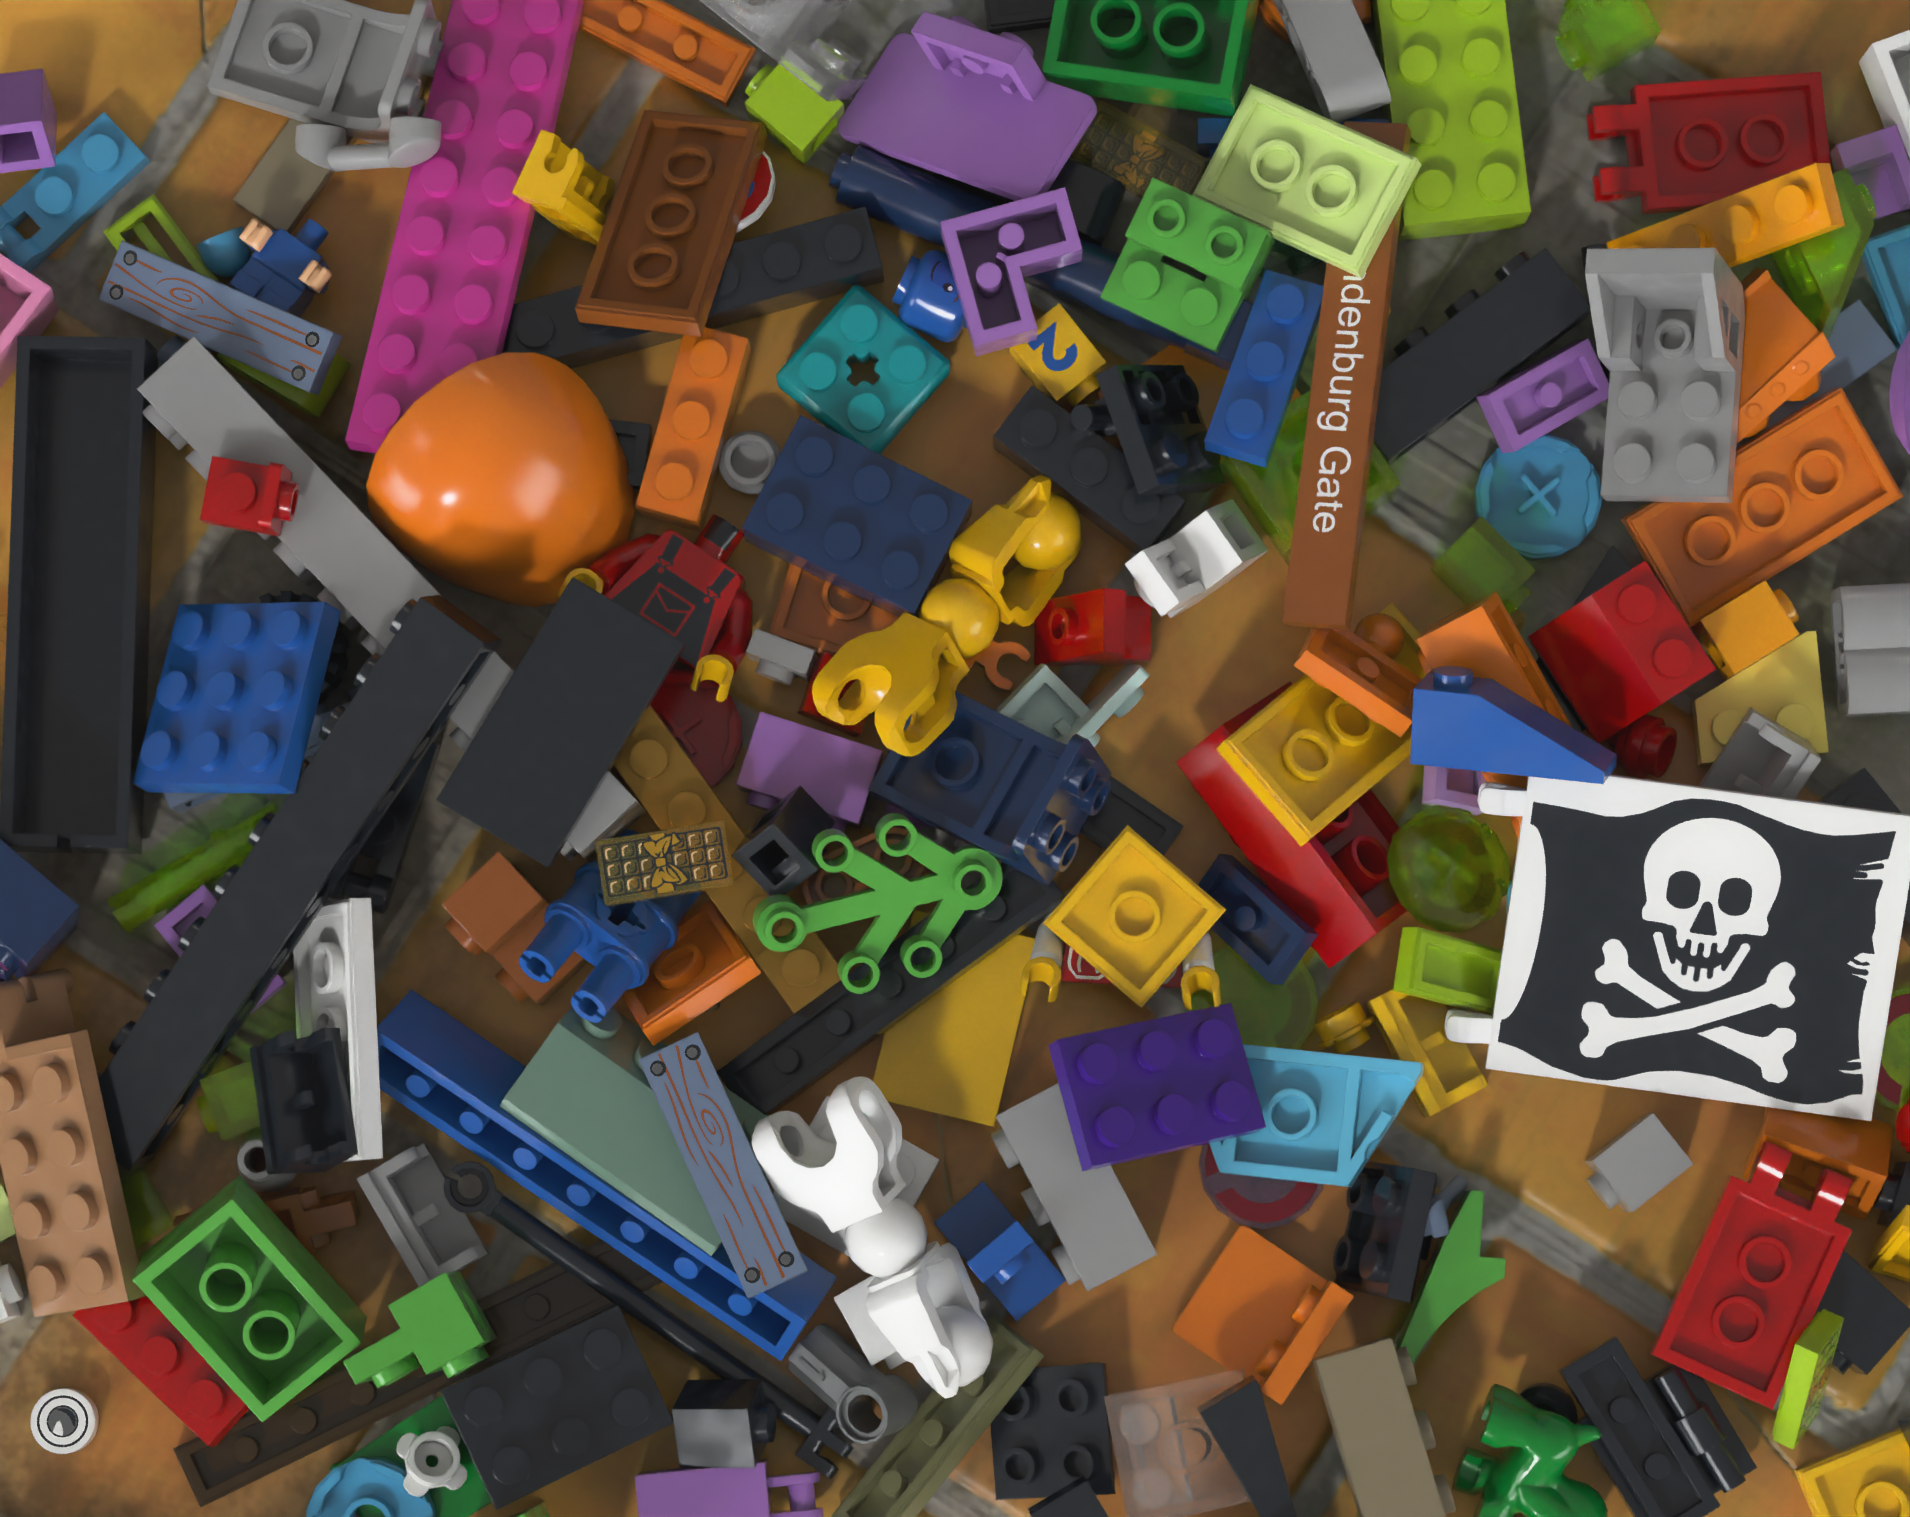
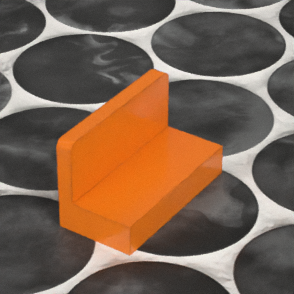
M1766 1107L1762 1128L1745 1160L1742 1178L1749 1179L1754 1160L1763 1141L1770 1142L1793 1153L1779 1182V1187L1810 1201L1814 1186L1822 1169H1830L1853 1180L1839 1212L1865 1220L1888 1176L1894 1128L1888 1123L1873 1118L1871 1121Z

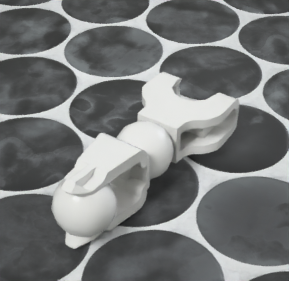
M853 1077L835 1088L827 1102L826 1115L837 1141L834 1143L818 1137L801 1116L795 1112L788 1110L776 1112L759 1120L752 1135V1147L772 1187L779 1196L801 1208L810 1209L820 1215L832 1233L846 1227L844 1241L851 1260L862 1271L876 1276L867 1286L870 1290L865 1302L867 1312L902 1358L913 1363L922 1378L945 1399L956 1395L958 1387L966 1386L983 1375L990 1363L994 1342L989 1327L980 1312L979 1298L956 1247L951 1243L940 1246L938 1241L926 1245L928 1232L921 1214L910 1202L896 1197L906 1186L897 1169L896 1161L902 1144V1125L877 1085L869 1078Z

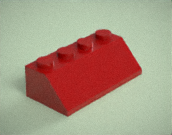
M1290 681L1222 724L1176 763L1190 780L1194 790L1204 799L1227 830L1231 840L1241 849L1256 869L1267 887L1319 934L1311 944V947L1330 969L1411 909L1404 901L1399 889L1415 887L1418 893L1425 899L1443 885L1415 848L1410 856L1409 869L1393 871V851L1402 830L1371 789L1301 847L1219 754L1216 748L1292 685Z

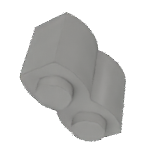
M1910 583L1842 586L1832 590L1830 600L1831 629L1835 652V690L1839 718L1910 714Z

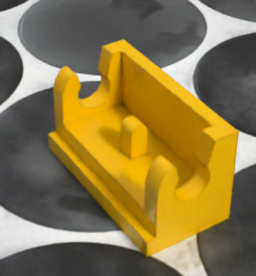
M541 129L512 193L522 201L531 204L535 211L572 239L597 247L607 218L604 212L605 205L611 199L615 181L601 174L584 160L583 153L577 148L571 150L561 142V138L556 134Z
M1393 989L1365 1004L1370 1015H1374V1023L1393 1059L1424 1064L1423 1075L1412 1091V1095L1424 1118L1434 1115L1488 1085L1466 1043L1450 1041L1446 1037L1444 1024L1448 1009L1445 1004L1396 992Z

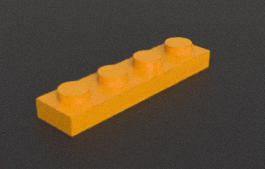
M1814 163L1606 242L1608 249L1716 248L1728 266L1732 268L1846 225L1830 163Z

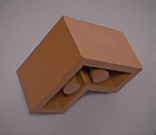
M499 851L441 904L452 916L444 924L446 929L469 953L473 952L478 957L485 951L497 960L503 968L495 977L520 1004L530 996L535 1003L542 1006L588 963L587 960L574 951L551 980L546 983L535 981L522 970L519 965V958L545 926L544 914L551 902L509 858Z

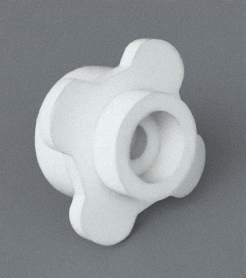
M442 1426L437 1431L426 1432L420 1436L414 1433H406L400 1438L396 1451L405 1462L407 1476L403 1481V1486L410 1495L421 1497L429 1489L443 1486L450 1490H456L464 1484L467 1478V1470L460 1464L458 1448L460 1436L455 1429L449 1426ZM428 1456H435L438 1460L437 1466L429 1467L426 1464V1458Z

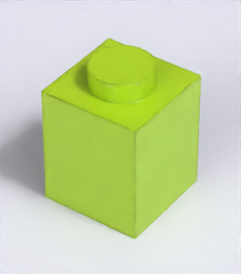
M787 56L775 68L770 64L762 67L745 90V93L749 96L745 102L748 118L754 122H763L767 134L804 165L837 129L838 122L845 113L844 103Z

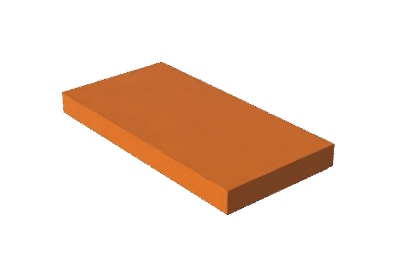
M1834 387L1736 447L1732 503L1646 502L1620 519L1644 561L1647 562L1690 628L1704 617L1765 580L1767 581L1902 498L1903 495L1842 387Z

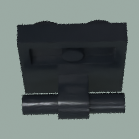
M1114 365L1096 375L1104 397L1097 400L1094 404L1077 405L1071 412V423L1077 430H1094L1100 436H1118L1139 495L1202 493L1226 483L1219 465L1221 455L1205 450L1204 440L1207 429L1198 407L1199 393L1193 380L1186 374L1183 365Z
M1370 1161L1366 1163L1352 1187H1348L1347 1206L1350 1212L1345 1235L1339 1239L1334 1251L1335 1284L1349 1290L1408 1303L1412 1302L1420 1259L1427 1260L1432 1235L1424 1237L1431 1200L1437 1184V1173Z
M1670 1363L1643 1380L1713 1494L1720 1490L1726 1493L1746 1481L1744 1475L1756 1469L1757 1466L1702 1377ZM1586 1415L1577 1420V1424L1591 1425ZM1601 1439L1589 1442V1445L1632 1516L1648 1517Z

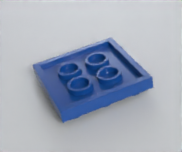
M327 602L179 605L132 784L149 793L295 794L341 611Z

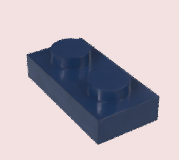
M1219 854L1198 884L1200 888L1226 909L1210 929L1267 982L1283 985L1319 934L1233 855Z

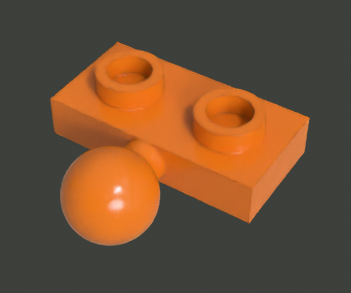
M1383 613L1371 614L1358 623L1354 633L1349 630L1311 628L1293 666L1307 674L1316 684L1329 689L1362 711L1370 720L1383 725L1399 737L1412 724L1413 688L1422 679L1394 661L1403 649L1405 638L1403 629L1396 619Z

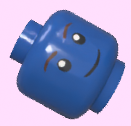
M933 249L926 252L921 259L911 256L892 299V302L900 305L899 318L909 327L947 343L952 342L958 338L963 327L968 328L947 254Z

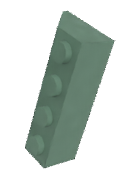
M572 1007L556 1024L508 1091L499 1107L712 1256L721 1246L722 1241L638 1060L667 1045L660 1041L653 1046L639 1026L620 1014L613 1007L598 1023L585 1020ZM724 1087L753 1150L752 1135L755 1126L759 1120L767 1117V1115H764ZM760 1165V1168H761V1170H762V1172H763V1174H764V1176H765V1178H766V1181H767V1183H768V1185H769V1184H770V1181H769V1179L767 1178L765 1172L763 1171V1169H762V1167H761V1165Z

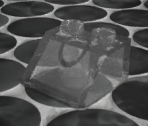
M1244 1368L1124 1389L1104 1396L1127 1517H1184L1251 1502L1196 1409L1246 1378Z

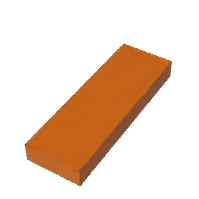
M583 0L584 7L578 28L579 32L728 108L757 54L756 48L663 0Z

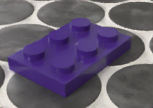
M1231 1003L1057 1039L1048 1045L1082 1172L1253 1134L1266 1128Z

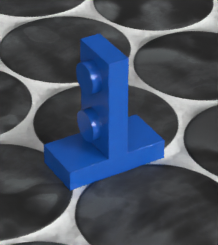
M984 1181L934 1222L966 1260V1264L981 1282L987 1285L1016 1321H1019L1066 1281Z

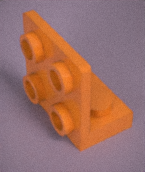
M1242 1225L1237 1228L1174 1323L1172 1330L1176 1335L1244 1380L1253 1375L1260 1386L1261 1392L1282 1405L1354 1296L1334 1282L1327 1281L1249 1227Z

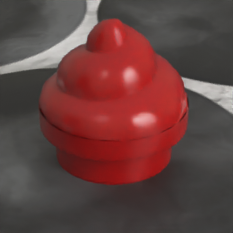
M1645 714L1607 739L1611 747L1615 749L1618 761L1624 766L1629 775L1641 779L1646 778L1648 775L1659 778L1665 774L1671 764L1677 744V733L1675 729L1665 726L1662 718Z

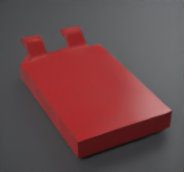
M1821 72L1635 85L1630 90L1631 104L1594 106L1592 108L1593 114L1586 115L1588 141L1610 140L1625 136L1628 167L1599 169V175L1592 177L1594 201L1613 202L1641 196L1643 215L1690 211L1814 163H1830L1831 166Z
M1763 1141L1754 1160L1748 1181L1745 1182L1732 1175L1728 1176L1650 1354L1773 1410L1786 1381L1795 1343L1813 1320L1852 1232L1851 1229L1834 1221L1853 1180L1830 1169L1823 1168L1809 1201L1778 1186L1793 1153L1775 1144Z

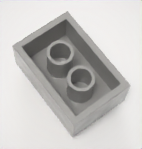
M1058 1083L996 1115V1120L1001 1129L991 1133L990 1136L1008 1170L1020 1164L1031 1187L1022 1191L1021 1195L1037 1226L1040 1227L1050 1221L1061 1245L1051 1249V1252L1068 1285L1081 1280L1085 1290L1089 1291L1157 1255L1111 1165L1082 1172Z

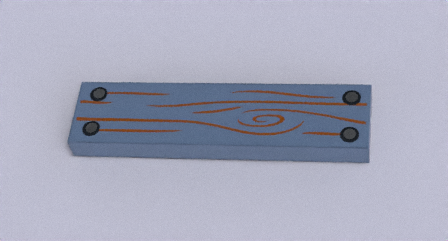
M121 241L98 298L103 302L187 339H191L194 336L205 347L317 395L320 393L342 339V335L125 241Z
M694 1033L638 1059L747 1298L755 1297L808 1272L699 1033Z

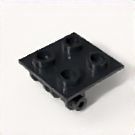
M1089 1362L1074 1365L1035 1367L990 1424L996 1500L1047 1498L1083 1475L1095 1495L1116 1494L1106 1363Z

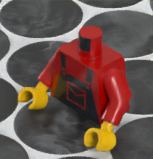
M715 514L712 515L694 544L670 528L661 536L647 533L609 550L586 569L577 568L570 571L557 593L560 598L570 580L574 577L683 642L686 647L679 656L678 661L695 671L691 689L696 691L698 684L703 680H713L720 685L716 700L719 702H723L727 698L733 675L744 659L752 637L753 601L745 591L746 581L741 574L726 565L743 539L744 534L734 525Z

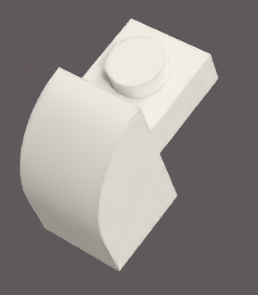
M1231 499L1205 510L1171 538L1142 550L1125 563V566L1134 577V585L1140 597L1147 604L1155 607L1161 617L1168 614L1172 618L1230 581L1269 550L1234 500Z

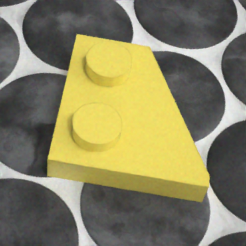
M1806 631L1691 703L1698 766L1712 765L1750 707L1809 741L1818 755H1825L1829 752L1816 631Z

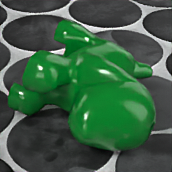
M1494 1384L1486 1397L1482 1409L1481 1419L1486 1422L1479 1441L1494 1448L1510 1447L1499 1457L1470 1447H1466L1456 1469L1452 1489L1473 1496L1482 1493L1473 1517H1513L1516 1513H1522L1524 1517H1608V1509L1604 1499L1596 1489L1589 1484L1568 1478L1563 1474L1565 1467L1573 1459L1579 1447L1600 1439L1601 1433L1599 1429L1589 1424H1574L1564 1416L1533 1406L1513 1390Z

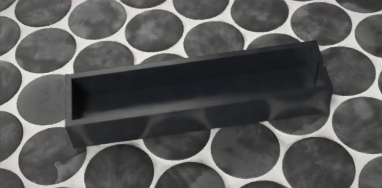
M17 336L0 801V839L15 852L72 853L73 848L83 853L142 854L144 790L132 784L146 733L156 427L142 413L151 403L137 388L158 370V350L146 338Z

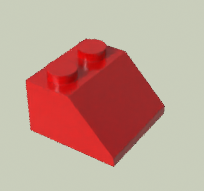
M1646 561L1624 573L1527 637L1592 739L1598 744L1716 670Z

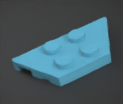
M1243 1044L1266 1128L1253 1134L1209 1143L1219 1172L1223 1174L1352 1187L1421 1079L1424 1072V1064L1421 1062Z

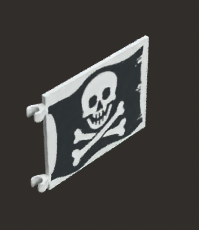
M1610 775L1604 784L1528 776L1526 789L1494 782H1484L1480 785L1477 801L1482 812L1492 815L1522 816L1493 1014L1491 1016L1465 1009H1449L1446 1013L1444 1028L1446 1037L1450 1041L1488 1044L1485 1061L1486 1069L1871 1121L1910 883L1909 814L1619 775Z

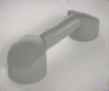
M394 117L390 120L389 142L346 145L347 130L345 128L323 124H301L296 126L295 150L306 160L335 172L391 167L407 168L423 163L438 152L441 145L442 122L422 117Z

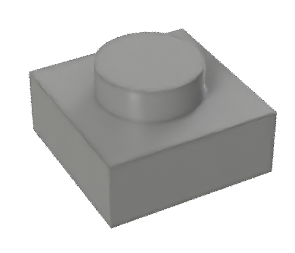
M755 628L746 650L749 659L758 662L755 670L757 674L791 686L794 676L809 681L817 660L815 650Z

